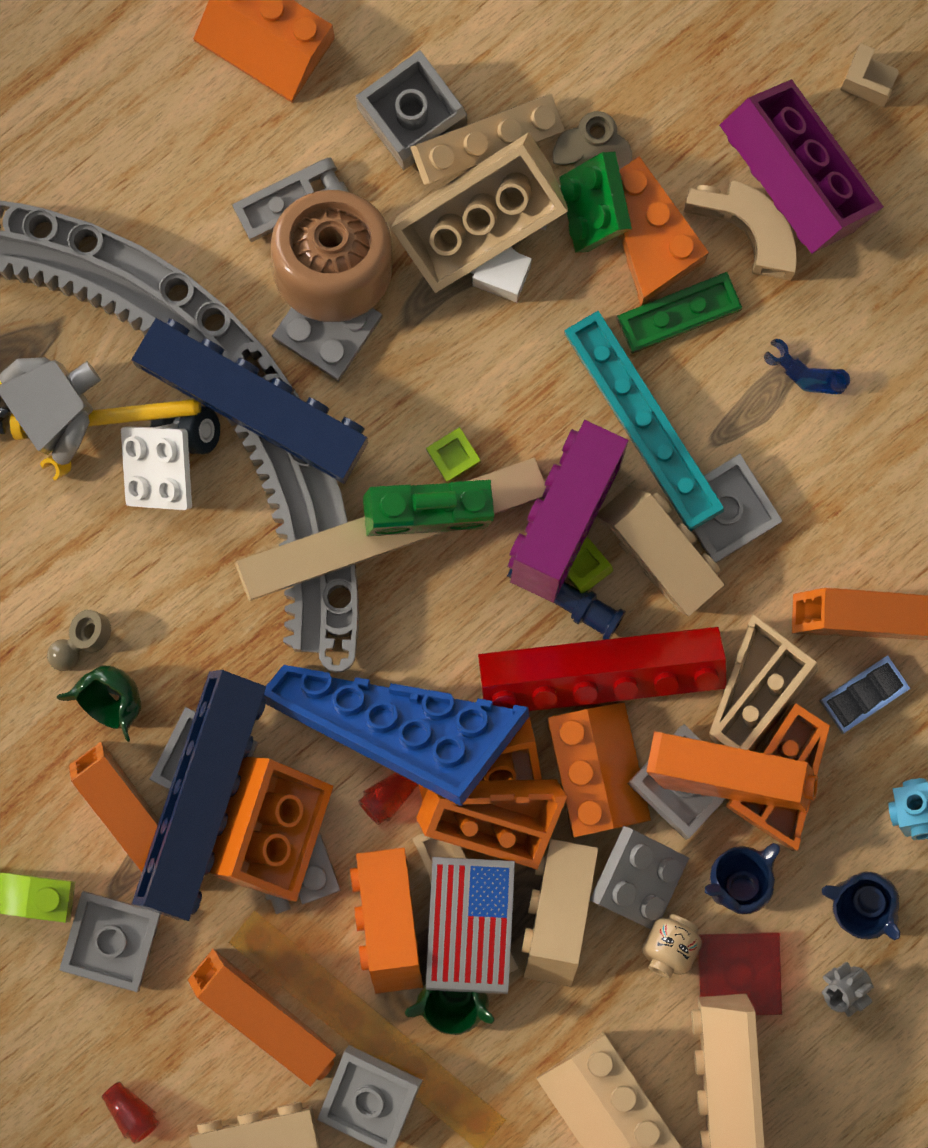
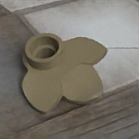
M594 111L585 115L577 128L566 130L561 134L554 147L553 163L557 165L575 164L576 168L602 152L615 151L620 170L632 161V151L629 143L617 134V125L614 119L605 112ZM595 126L603 128L604 136L594 138L590 134L591 128Z

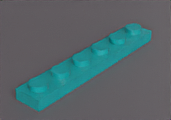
M596 311L564 330L569 343L690 532L723 513V505L600 312Z

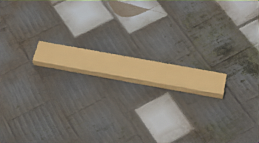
M535 457L468 480H491L494 515L536 501L537 498L542 499L546 488ZM365 517L238 560L235 562L248 600L252 601L448 531L366 536Z

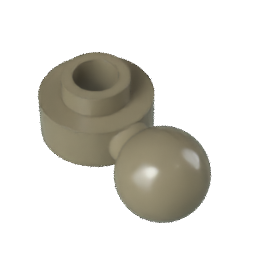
M84 610L78 613L72 620L69 628L70 639H60L50 645L47 652L49 664L56 670L68 671L78 663L79 651L84 650L93 653L101 650L107 644L111 635V624L108 618L93 610Z

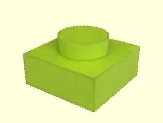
M460 427L426 448L446 483L451 482L481 463L480 458Z
M587 537L567 578L577 590L585 593L614 570L608 560Z

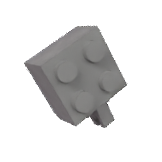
M421 50L356 95L357 109L403 171L415 163L411 146L467 125V114L464 108Z

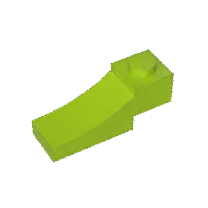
M0 872V914L64 923L70 922L76 881Z

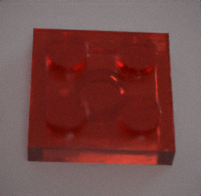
M780 933L698 934L702 940L698 953L699 997L747 994L756 1015H782Z

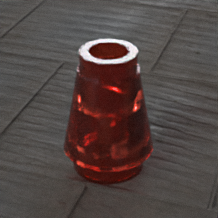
M395 772L364 790V796L358 800V803L377 825H380L385 820L390 822L419 784Z
M121 1082L115 1083L101 1097L106 1103L124 1139L130 1138L134 1144L145 1139L160 1124L155 1117L156 1111Z

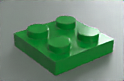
M615 151L602 152L559 177L560 190L568 207L569 234L573 240L575 253L589 252L632 229Z

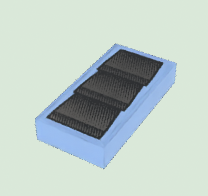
M887 655L822 698L820 702L843 734L908 691L910 687Z

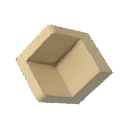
M860 43L840 90L884 107L891 95L892 87L899 71L894 67L872 59L875 49Z

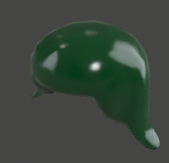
M99 666L81 677L69 692L57 695V699L61 701L77 700L78 704L92 718L107 727L122 729L126 741H130L128 731L141 711V700L136 683L123 670L113 666ZM110 694L118 695V700L116 701Z
M426 984L419 993L416 1003L405 1011V1015L408 1018L423 1016L432 1028L443 1034L461 1035L475 1028L480 1020L488 1024H492L495 1021L493 1015L488 1011L489 1001L486 993L426 990Z

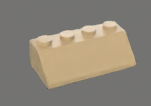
M528 132L398 214L391 226V230L433 291L437 293L568 212V207L550 163Z
M747 994L698 997L699 1009L691 1010L693 1034H700L701 1050H694L696 1075H703L704 1090L697 1091L699 1116L706 1115L707 1131H700L701 1148H765L755 1010Z
M603 1032L536 1078L583 1148H681Z

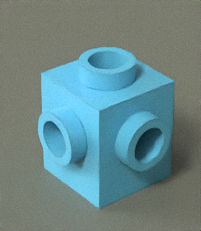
M923 778L910 779L902 783L903 787L893 788L895 801L888 803L891 822L893 826L899 825L905 837L911 836L913 840L928 839V782Z

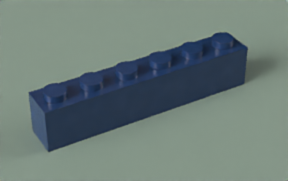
M155 318L131 359L137 368L190 398L197 400L206 407L345 485L369 443L367 436L362 434L365 430L364 427L346 417L340 422L327 415L330 409L311 397L304 402L292 395L295 390L293 387L274 377L271 382L257 375L260 371L259 368L242 358H238L236 363L223 356L222 354L225 350L211 340L204 338L201 343L187 336L190 330L179 322L169 318L167 323H164Z
M224 670L209 671L132 901L133 905L184 921H189L191 915L197 912L202 899V892L199 890L203 877L209 874L214 864L215 853L212 850L216 838L223 833L227 824L228 814L225 811L229 799L236 794L240 785L241 776L238 774L242 759L249 755L253 745L251 732L255 720L261 717L265 709L266 698L263 695L266 686Z

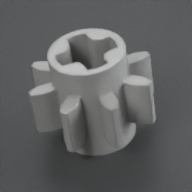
M845 962L838 968L834 967L823 976V979L829 985L825 987L822 994L827 1005L834 1011L845 1012L850 1017L856 1011L861 1012L872 1003V999L867 993L874 986L869 975L862 968L850 967L849 963Z

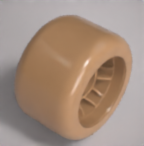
M341 190L316 191L290 204L280 215L274 226L271 237L274 280L285 302L298 313L322 322L348 321L368 312L386 293L392 275L391 235L382 214L366 199Z

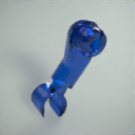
M774 339L770 342L772 346L779 349L781 353L780 358H776L770 352L764 354V360L767 364L772 366L780 364L785 369L784 373L803 391L835 395L843 393L850 384V376L844 369L809 368L799 358L794 359L789 354L788 347L783 340Z

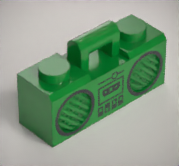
M491 480L426 485L370 487L363 496L366 536L486 529L494 521Z

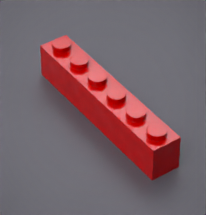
M719 627L478 654L483 699L493 701V706L513 709L514 705L528 707L529 711L726 688V657Z

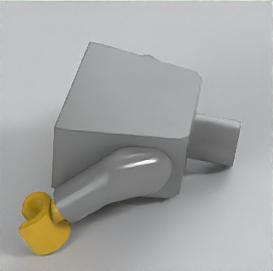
M46 357L20 358L1 372L0 396L36 449L47 455L52 452V455L42 460L40 465L42 469H45L53 464L56 468V474L52 479L57 480L70 472L71 460L79 449L90 423L88 415L93 411V408L83 393L100 382L101 379L88 361L69 373L63 364L56 360L51 361Z

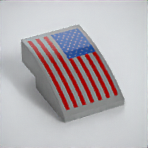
M433 857L426 990L508 994L515 861Z

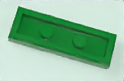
M725 272L617 315V320L630 352L634 354L742 310V306L728 272Z

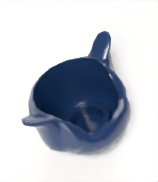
M772 843L763 851L745 846L733 847L727 850L713 863L710 873L711 884L705 886V893L712 896L717 904L723 905L737 914H751L761 910L768 904L774 893L775 877L773 867L774 861L780 852L779 844Z
M865 871L851 876L836 886L826 885L822 888V895L833 900L835 920L844 931L856 938L865 940L875 939L883 934H886L892 940L900 938L901 932L897 927L900 906L899 894L893 883L883 875Z

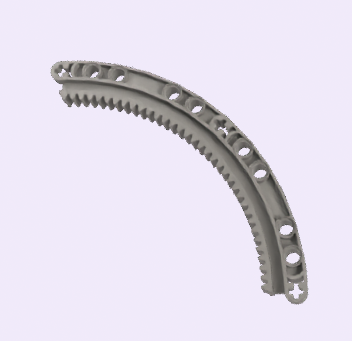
M0 201V218L3 216V227L5 231H1L0 225V274L5 280H10L14 274L20 283H25L29 277L37 287L44 281L51 291L59 287L66 296H69L73 291L79 301L82 302L87 297L93 307L97 308L101 304L107 314L110 315L114 312L121 322L128 319L131 327L134 330L140 328L144 336L155 318L164 323H167L168 319L171 318L190 330L187 336L200 343L204 338L211 340L225 350L222 354L223 356L235 363L238 358L245 360L249 356L255 360L259 359L262 371L266 374L262 378L271 382L275 377L291 386L266 348L233 313L181 270L144 247L92 223L40 207ZM43 222L52 224L51 233L47 237H34V230L37 225ZM93 236L98 239L97 246L92 251H79V243L83 238ZM173 286H187V296L180 301L170 300L168 293ZM219 314L225 317V324L221 329L217 331L205 329V321L209 316ZM294 390L292 395L300 399V397ZM228 419L231 426L237 425L234 430L240 439L246 438L242 443L247 452H253L249 456L253 465H261L256 470L260 480L268 479L262 484V487L266 494H273L267 499L271 508L278 509L272 514V518L275 523L282 524L276 529V533L279 538L287 539L280 543L279 546L348 522L343 497L336 479ZM356 564L297 584L284 591L287 599L295 601V603L285 606V612L288 615L294 616L295 619L284 622L285 628L294 632V635L284 637L283 642L285 645L293 648L295 652L319 653L322 665L335 673L348 670L354 664L356 658L359 629V595ZM337 588H345L351 593L350 603L344 608H334L329 603L331 592ZM328 633L339 638L351 635V640H342V649L349 652L348 659H341L340 665H333L332 658L326 656V651L332 650L335 647V639L327 638Z

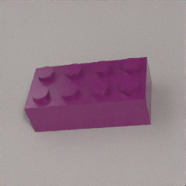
M792 79L747 98L719 125L727 135L729 143L737 149L750 167L752 175L760 181L773 199L777 210L785 216L795 230L800 242L808 248L811 254L854 233L884 207Z
M585 419L579 431L573 429L570 431L562 448L563 454L559 462L561 466L554 464L546 479V488L542 495L544 501L536 499L527 518L529 521L525 529L527 535L519 533L509 555L511 558L507 566L512 569L510 583L554 603L622 466L629 440Z

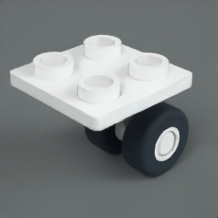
M201 406V412L197 415L151 420L150 427L127 426L121 428L125 501L127 506L174 510L192 508L189 453L208 454L216 447L220 437V422L217 414L212 409Z

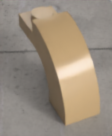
M733 180L730 183L727 195L720 194V189L708 185H699L697 189L689 188L684 207L685 213L720 219L736 225L747 235L754 252L752 273L791 281L796 270V246L793 233L784 215L777 210L774 203L767 196L751 186Z

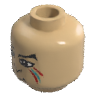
M670 914L668 919H657L642 947L643 955L650 961L648 968L665 978H671L673 973L678 975L688 973L702 945V940L697 934L698 927L692 922Z

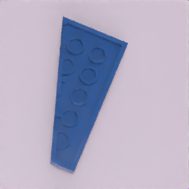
M283 665L266 685L263 695L266 698V705L460 806L463 805L530 716L529 709L525 706L514 705L513 709L493 706V701L478 698L477 702L454 699L450 693L392 683L390 687L371 684L369 679L355 677L354 681L332 678L329 672Z

